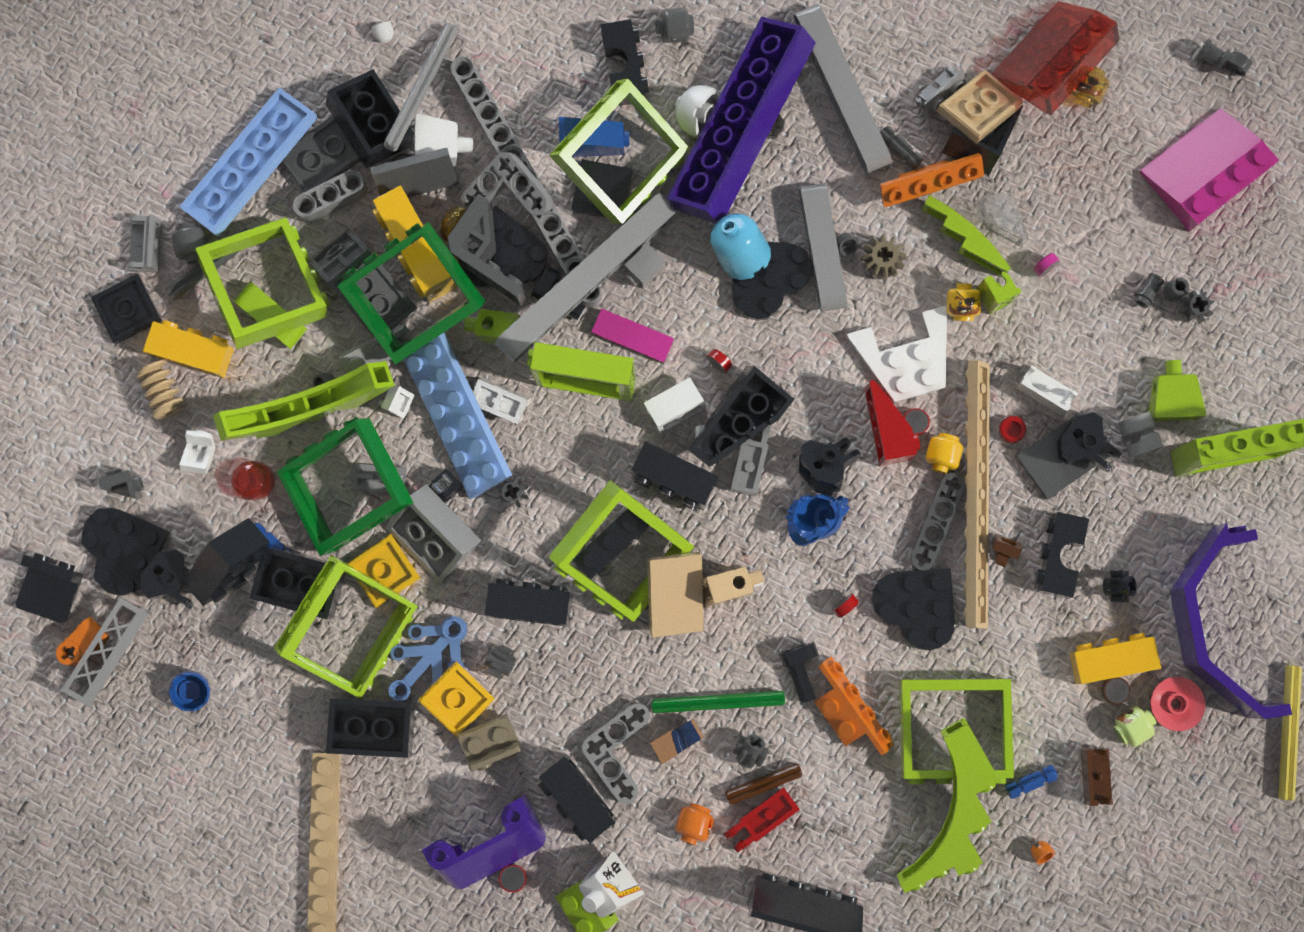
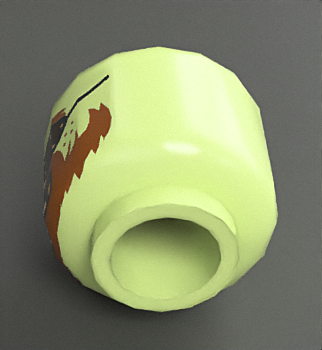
M1134 706L1115 719L1116 725L1113 729L1124 745L1129 744L1132 747H1137L1155 734L1153 725L1156 724V720L1149 710L1143 711L1141 708Z

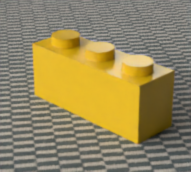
M163 320L162 324L153 321L143 352L158 359L225 378L234 348L227 344V339L213 335L212 339L202 336L203 332L189 327L187 331L177 329V324Z
M1145 632L1129 635V641L1120 643L1118 638L1103 640V646L1093 648L1092 643L1077 645V651L1069 652L1076 684L1091 683L1161 669L1155 637H1146Z

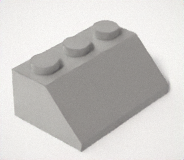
M426 484L410 495L414 503L395 514L385 528L441 584L473 553L481 540Z

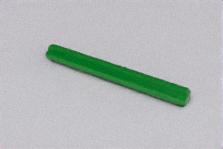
M783 691L659 698L652 700V712L669 713L781 706L785 704V693Z

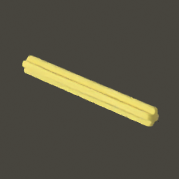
M1295 665L1285 667L1283 704L1291 705L1292 715L1282 716L1278 790L1279 799L1288 801L1295 799L1302 668Z

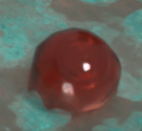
M245 461L240 463L233 471L231 485L234 493L244 500L265 499L274 489L275 476L272 469L265 463Z

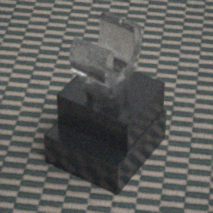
M448 469L441 472L429 485L445 504L464 488Z

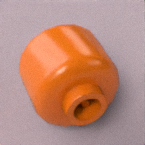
M691 803L690 806L681 809L675 825V831L682 835L680 841L696 846L697 842H706L714 824V818L710 815V809L695 803Z

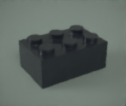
M374 69L328 90L325 105L365 168L411 147L415 133L410 125L397 151L393 152L384 147L385 140L400 110Z
M646 441L631 469L636 484L649 489L650 485L658 488V494L670 500H673L674 497L683 500V506L697 512L698 508L704 511L719 477Z
M248 518L208 542L184 579L183 584L203 607L211 601L217 603L227 595V591L230 589L236 591L247 582L245 577L256 569L254 564L265 556L263 551L270 542Z
M267 546L263 551L265 556L259 561L249 599L296 611L327 561ZM343 572L316 617L327 620L334 618L346 573Z
M496 579V583L488 584L485 616L569 627L573 595L567 592L568 588L564 586L550 585L549 590L541 589V585L538 583L523 582L521 587L514 586L512 580Z
M330 698L326 753L399 758L412 757L416 703Z
M568 754L539 776V779L542 781L538 784L547 797L552 795L558 802L555 806L564 819L569 817L575 824L572 829L581 841L586 839L589 843L616 822V816Z

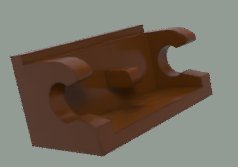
M1109 749L1080 750L1084 804L1089 806H1098L1100 804L1113 805Z

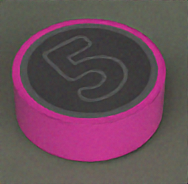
M1050 253L1035 265L1033 271L1039 277H1042L1059 263L1060 259L1054 253Z

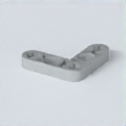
M508 152L499 153L463 192L460 199L461 206L465 211L473 202L471 197L477 196L478 193H483L484 195L482 196L490 204L507 185L532 215H546L550 212L553 205L551 196L519 157L514 153ZM504 160H510L508 163L510 169H504L506 166ZM490 175L495 180V186L492 190L487 189L485 184L487 177ZM522 176L528 181V187L525 191H521L518 187V181ZM536 199H542L540 203L542 208H536L538 204Z
M641 703L629 706L587 737L582 745L585 757L614 797L623 804H630L636 800L639 793L638 786L612 749L645 726L649 721V709ZM634 708L638 711L643 709L645 711L643 715L644 721L640 723L638 720H635L630 724L634 729L629 732L626 723L620 718L625 715L628 720L633 716L632 710ZM618 723L623 726L624 734L620 739L610 737L608 730L612 724ZM603 731L606 739L612 743V746L608 748L607 744L604 743L599 748L600 754L597 755L595 752L590 754L587 751L590 747L588 742L592 740L596 743L601 740L602 737L598 734ZM607 762H614L618 766L617 775L614 777L605 776L603 765ZM622 773L626 776V779L622 780L623 784L626 787L630 785L633 787L631 792L632 798L630 799L627 796L622 798L619 795L622 789L618 783L615 787L610 784V782L618 780Z

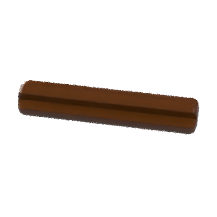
M794 763L726 790L725 796L729 804H734L803 776L799 764Z

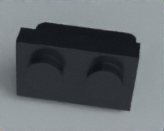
M35 552L33 557L23 555L20 565L28 567V571L16 600V607L59 623L66 622L84 574L74 571L75 565L59 561L58 565L49 562L51 557Z

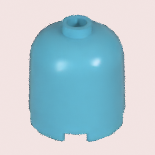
M735 213L721 218L714 225L710 234L711 246L723 271L728 273L731 278L738 280L750 279L754 277L753 273L759 271L762 267H767L771 258V248L752 218L744 214Z

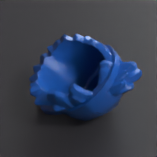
M816 494L815 496H801L800 500H793L792 505L787 510L789 515L786 516L788 532L792 541L797 546L804 547L817 540L826 539L834 535L842 525L843 516L850 509L847 506L848 499L843 496L835 498L827 494Z

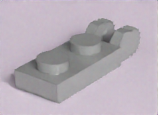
M405 324L390 329L397 339L408 331ZM374 336L338 355L347 373L366 363L389 361L391 359ZM407 338V339H404L403 341H400V344H403L404 342H406V341L409 340L410 338Z
M771 425L762 430L761 442L749 439L741 444L730 491L757 496L769 445L767 441Z

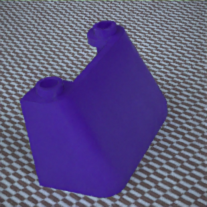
M527 794L504 807L501 819L506 829L505 832L467 852H464L461 844L452 846L444 842L442 838L422 849V852L430 866L454 889H464L540 849L546 841V833Z

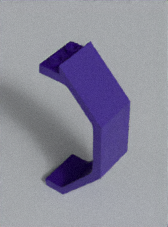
M1227 523L1210 529L1170 589L1183 664L1248 718L1268 719L1292 715L1290 704L1271 703L1261 705L1212 663L1208 657L1196 588L1222 547L1258 540L1256 529L1247 530L1246 525L1228 529Z

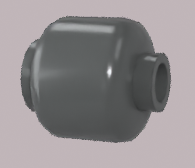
M685 8L664 9L661 12L660 18L655 20L656 34H661V38L665 43L686 42L690 35L694 34L693 15L689 14Z
M187 223L178 226L176 232L172 235L176 257L180 260H186L187 264L199 263L195 248L208 244L205 230L197 227L195 223Z

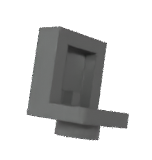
M111 470L105 473L106 477L98 479L100 489L109 492L128 486L130 497L135 499L142 498L141 491L144 490L143 481L140 475L133 471Z

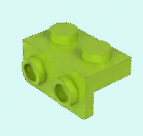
M584 878L555 896L576 932H605L618 921L615 912L601 918L595 911L590 913L583 908L582 900L585 896L579 890V885Z

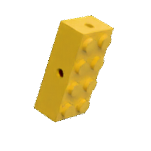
M401 185L373 200L376 209L372 211L383 230H389L385 233L389 242L396 237L399 241L407 236L405 231L416 223L423 226ZM423 237L401 251L402 254L397 256L408 276L414 275V277L410 278V281L420 298L425 296L429 303L457 288L450 274Z

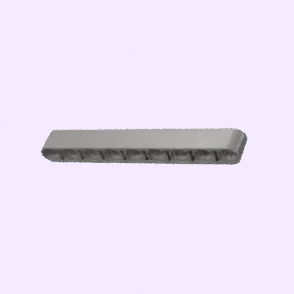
M659 192L497 338L495 344L513 363L516 362L535 345V342L543 338L664 228L679 211Z

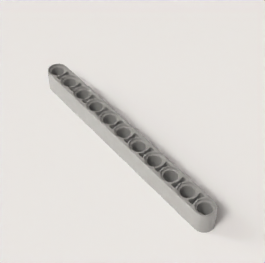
M465 56L454 59L451 64L454 80L496 155L508 152L519 156L520 160L542 185L474 63ZM461 68L470 69V72L465 76L457 74ZM473 90L483 91L482 95L477 98L470 97ZM488 111L495 113V116L490 120L482 118L483 114ZM500 133L508 135L507 139L503 142L495 141V137ZM504 160L506 163L504 169H510L507 160ZM522 176L518 181V187L521 191H525L527 189V187H523L519 184L520 181L523 178H525L524 176ZM554 204L546 215H532L530 213L564 275H568L573 267L578 266L584 260V257ZM551 221L558 224V228L552 232L545 230V225ZM561 244L571 246V250L566 254H560L557 251ZM600 286L595 289L597 294L593 299L585 298L581 302L583 306L593 308L600 304L602 300Z

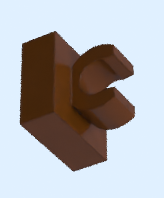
M995 534L992 541V550L997 551L994 558L995 564L1005 567L1009 556L1018 560L1022 551L1021 543Z

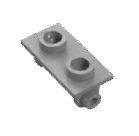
M955 67L947 68L934 80V83L939 87L938 89L930 84L917 95L915 103L920 109L925 107L929 119L938 113L937 109L942 102L967 84L963 69L958 71Z
M354 463L353 470L350 471L351 490L388 493L374 465ZM395 467L405 485L407 468Z

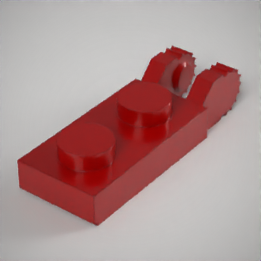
M782 787L740 818L741 821L728 829L724 835L728 839L736 835L743 827H746L751 835L736 844L734 849L738 853L752 842L760 840L800 809L785 788Z

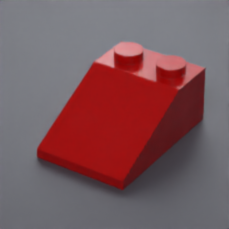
M875 380L869 381L864 392L879 466L911 461L917 455V450H920L918 435L913 434L912 427Z

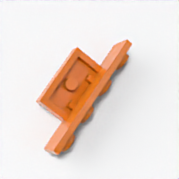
M980 153L951 162L944 160L900 174L897 179L881 183L882 204L884 207H889L982 178L984 176L982 156Z
M829 657L819 665V668L833 689L822 695L814 703L845 747L866 734L881 755L887 753L894 746L890 733L885 728H882L876 719L873 709L865 704L860 697L858 688L850 683L845 676L841 664L835 661L833 657Z

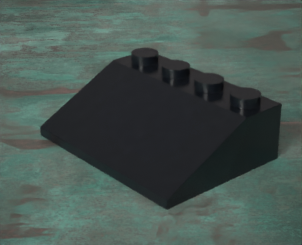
M763 872L762 876L755 875L747 906L751 917L806 932H862L863 905L857 902V897L842 894L841 898L832 896L831 890L818 886L815 887V891L806 889L803 882L789 879L788 883L778 881L779 876Z

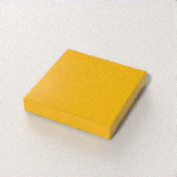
M389 534L347 563L398 593L421 579L392 534ZM358 581L375 608L390 600L387 596Z
M455 661L418 698V701L457 737V734L463 732L495 698L466 669Z

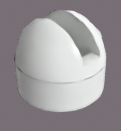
M390 21L380 23L371 28L375 39L381 43H388L393 38L394 30Z

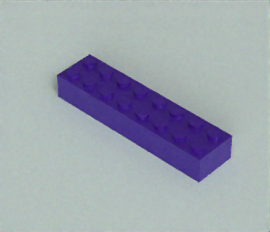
M761 16L666 198L681 213L715 224L728 214L816 44L803 26Z

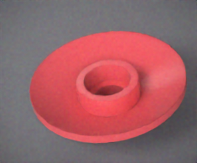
M1170 677L1161 681L1154 688L1150 699V707L1154 718L1160 725L1172 731H1185L1196 726L1202 719L1205 712V698L1199 686L1190 679ZM1173 699H1177L1179 701V707L1177 709H1174L1171 706V701Z

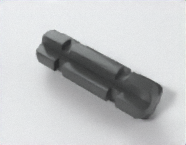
M890 126L882 129L880 133L884 142L889 143L888 147L902 160L906 159V163L912 169H916L922 163L923 157L917 151L914 153V148L900 135L896 136L895 131Z

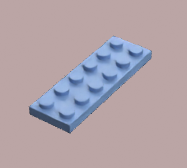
M278 88L179 207L219 237L317 120L318 116L284 90Z
M442 333L403 359L469 499L478 497L511 477L512 473L445 333Z

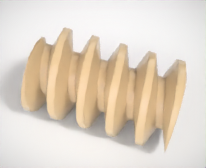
M167 360L149 363L143 366L137 374V379L143 381L140 386L141 389L147 391L145 399L151 400L148 406L151 410H155L152 416L158 420L173 417L185 410V408H178V405L184 401L183 398L174 399V395L179 392V389H170V386L176 382L175 379H166V376L171 374V370H162V367L168 363Z

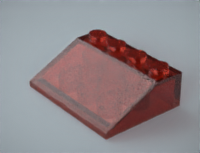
M1058 1L991 75L1013 93L1051 116L1119 42L1117 22L1097 10Z

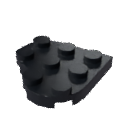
M495 206L492 211L496 253L491 261L501 268L500 271L506 277L511 274L523 284L534 282L542 275L547 264V253L543 243L525 227ZM461 266L477 289L492 287Z
M767 242L771 248V258L767 267H762L759 271L753 273L754 277L750 279L738 280L732 278V299L738 312L747 319L755 321L766 320L776 314L779 308H781L784 296L795 295L798 291L802 290L809 282L812 271L810 258L804 248L784 242Z
M96 509L85 522L81 539L82 545L90 554L97 558L94 573L95 581L108 593L119 596L130 595L137 590H141V573L157 553L162 551L170 531L119 509Z
M950 568L890 573L878 580L873 588L871 602L875 613L888 624L899 625L903 637L906 638L910 645L919 650L930 651L941 648L951 640V636L954 633L955 618Z

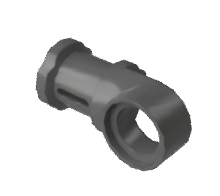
M1207 39L1196 55L1195 60L1206 62L1214 67L1215 72L1224 67L1236 75L1245 76L1252 66L1251 59L1239 52L1231 53L1228 50L1224 52L1211 44L1212 40Z

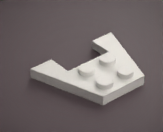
M946 305L921 313L928 338L879 352L872 327L846 334L848 341L893 403L939 391L946 387Z

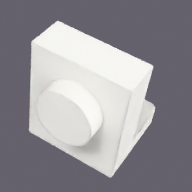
M187 430L185 433L187 444L179 464L181 471L207 475L216 449L213 436L202 430Z

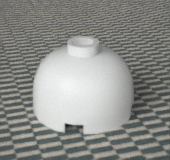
M706 85L693 86L685 91L675 104L676 118L680 128L689 135L698 138L722 92Z

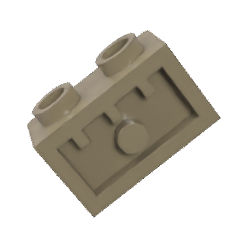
M508 714L457 734L460 745L468 760L470 771L485 770L493 762L501 759L509 760L515 757L517 752L521 751L520 741Z

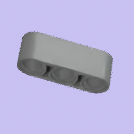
M354 170L346 171L298 195L293 201V209L302 221L306 223L315 222L363 198L367 193V183L359 172ZM354 180L360 181L357 189H348L350 182ZM335 192L336 197L333 201H325V196L328 193ZM305 204H313L312 210L309 213H301L302 207Z

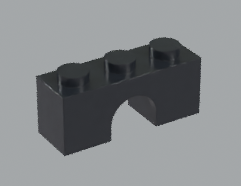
M631 19L600 24L606 58L619 56L627 62L626 67L622 71L609 74L611 87L617 80L629 79L645 97V93L649 92L647 77H642L640 68L645 66L642 52H637L636 43H640L638 27L633 28ZM625 97L618 104V106L628 105L631 103Z
M627 509L573 559V562L587 577L594 580L625 548L632 545L650 528V525Z
M1056 512L1052 514V517H1048L1045 525V533H1048L1047 543H1043L1040 550V559H1043L1041 570H1037L1034 585H1038L1037 592L1066 599L1074 598L1079 571L1066 568L1060 560V552L1065 545L1076 547L1084 545L1089 518L1062 512Z

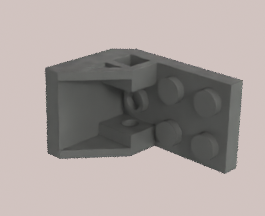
M478 193L448 236L450 252L460 266L522 307L527 300L525 288L522 286L523 283L511 274L508 277L503 275L500 271L501 268L491 261L496 253L493 211L488 200Z
M348 228L314 256L310 263L369 333L374 336L338 288V285L344 280L342 275L354 266L357 270L363 267L365 264L362 261L372 254L361 239ZM382 265L356 282L389 329L394 328L417 309L416 305Z

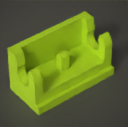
M1004 271L1001 273V276L1005 280V286L1002 287L989 275L976 288L981 292V300L989 315L1012 303L1022 292L1020 287L1017 288L1010 275Z

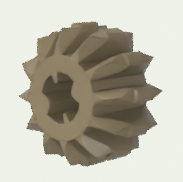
M885 234L880 236V242L872 237L870 240L871 245L864 246L863 250L867 254L861 256V261L869 262L865 265L864 270L869 271L873 269V278H876L879 272L881 273L882 280H886L888 273L892 277H896L898 274L897 269L903 270L905 265L902 260L906 259L907 254L900 252L904 247L902 243L894 245L896 241L894 236L891 237L889 242L886 241ZM881 253H885V257H889L887 262H883L882 257H879Z

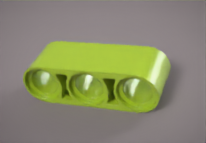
M251 281L233 300L257 322L287 312ZM301 326L275 337L289 349H292L308 329L305 326Z

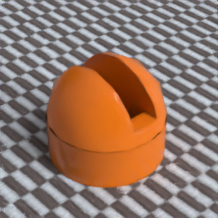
M1038 841L1040 844L1038 847L1034 845L1031 847V855L1037 865L1046 863L1055 855L1051 845L1045 841Z

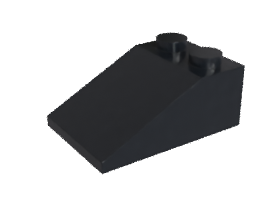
M1023 105L977 144L958 128L954 127L942 153L955 160L980 153L984 174L989 176L1005 147Z

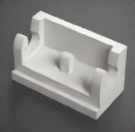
M1033 365L1029 366L1016 387L1061 416L1069 410L1070 403L1078 394L1076 391H1072L1036 369Z
M690 377L644 402V406L660 435L706 410L704 400Z
M485 378L478 379L473 390V394L482 410L515 424H518L523 419L524 410L532 399Z

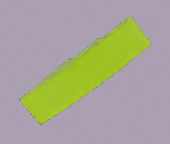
M928 196L921 210L944 222L939 232L962 243L958 251L960 255L1000 276L1003 271L1008 273L1011 267L995 246L974 225L954 209L933 196Z

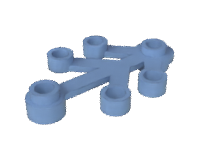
M451 616L446 618L442 625L436 626L414 624L408 629V635L412 640L418 641L424 636L441 637L434 645L405 647L398 644L391 649L390 655L396 661L404 660L406 657L423 656L403 680H396L390 684L388 692L394 701L407 700L411 695V686L430 665L432 666L431 685L443 674L442 651L448 644L451 656L448 668L457 661L465 669V665L461 661L460 641L467 635V624L462 618ZM452 625L459 627V632L456 635H452L449 631ZM415 627L421 629V635L417 638L412 635V630ZM398 647L403 649V656L400 658L394 655V651ZM400 685L404 686L406 690L402 696L396 693V689Z

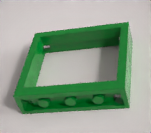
M429 222L423 226L416 223L405 231L407 236L399 241L397 237L384 246L385 252L379 256L374 252L362 261L365 264L363 267L357 270L354 266L342 275L344 280L338 285L340 291L395 365L480 309L485 302ZM423 237L468 300L403 344H400L356 282Z
M355 417L350 421H345L342 429L339 431L333 430L323 436L324 441L307 446L303 449L304 454L287 459L286 465L276 471L320 556L336 552L414 503L370 418L358 419V417ZM358 435L391 499L332 535L300 472Z

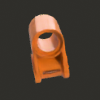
M92 617L80 623L73 633L59 644L56 649V658L60 663L77 666L101 628ZM107 632L102 636L103 645L110 638ZM99 642L93 651L100 649ZM69 649H75L73 652L74 659L68 658L70 656Z

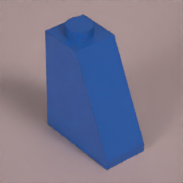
M559 117V143L582 118ZM603 121L571 157L625 155L624 147L629 146V131H624L623 122Z

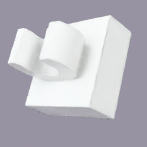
M395 385L387 390L388 393L384 401L379 400L378 403L382 405L381 408L404 419L415 395Z

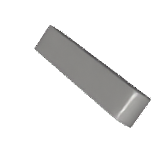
M826 183L799 187L800 203L820 312L847 308V297Z

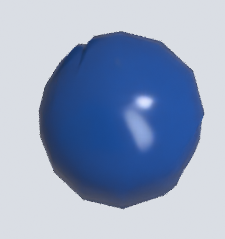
M185 671L172 680L169 688V697L172 704L181 711L195 712L207 704L210 698L211 687L208 679L201 673Z

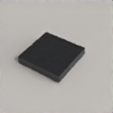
M581 159L580 167L619 208L628 197L633 169ZM576 185L571 211L606 218Z
M139 274L91 297L114 344H118L150 328L153 321L157 323L163 321Z

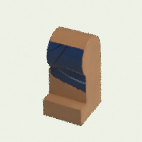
M693 718L651 741L650 744L660 762L664 764L703 739L704 736Z

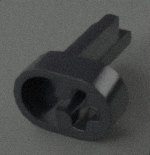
M548 266L530 297L538 302L553 288L560 272ZM579 304L568 315L578 321L585 307Z
M809 642L779 653L783 667L788 666L801 704L816 699L803 661L819 655L815 642Z

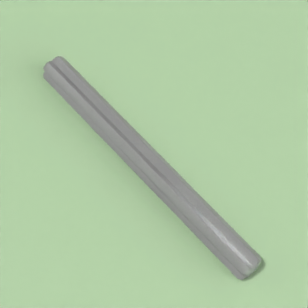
M450 23L444 25L385 140L384 147L393 152L397 151L458 31L456 26Z

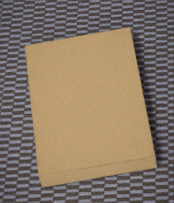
M984 69L942 102L937 112L977 144L1021 108L1024 101Z
M700 552L647 558L650 636L655 638L704 631L702 554Z

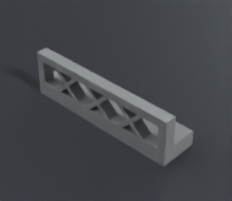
M120 597L61 691L90 707L150 611L143 607L139 608ZM122 605L136 613L130 623L119 625L116 614ZM114 619L115 626L108 628V626ZM127 627L123 635H121L120 628ZM116 630L119 639L118 643L115 646L104 648L103 634L107 631ZM99 642L100 649L93 651ZM112 650L111 654L107 658L105 652ZM102 653L104 661L102 668L89 671L87 663L89 656ZM84 665L85 673L78 674ZM98 673L92 682L91 675ZM87 676L89 688L84 696L69 688L74 679Z

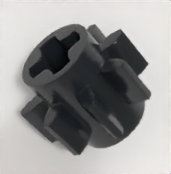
M1111 570V577H1105L1103 580L1105 596L1111 597V602L1128 603V596L1136 594L1137 584L1135 578L1129 576V571Z

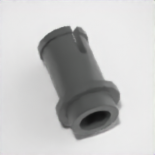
M1149 273L1140 291H1136L1134 294V302L1138 306L1148 308L1154 304L1153 298L1164 283V280L1161 279L1162 277L1155 273Z
M1176 278V280L1168 282L1163 289L1165 298L1172 302L1179 301L1184 296V293L1188 291L1189 283L1184 278Z

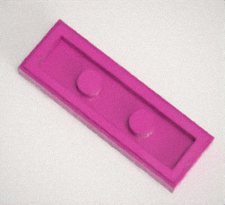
M602 308L591 331V334L663 364L674 342V338Z

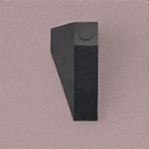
M746 366L731 385L688 451L710 467L733 452L738 446L755 437L760 431L777 422L794 401V398L758 368Z

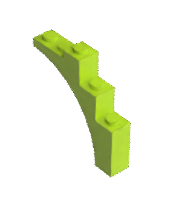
M387 361L366 363L345 375L302 392L257 405L220 411L212 416L221 441L256 436V438L277 436L295 425L317 422L335 411L357 408L395 385Z
M965 718L940 730L948 748L953 769V792L949 812L941 831L930 847L913 864L896 874L905 893L921 889L925 882L933 878L945 876L949 869L953 867L958 876L973 873L978 869L979 865L983 864L968 835L982 832L991 823V820L976 794L992 790L1000 780Z

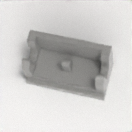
M155 215L131 216L132 232L130 262L127 263L128 271L159 273L162 221Z

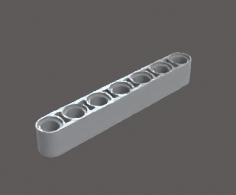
M815 4L793 14L795 24L803 26L816 42L810 57L863 170L868 174L891 164L892 160L888 148L821 6Z

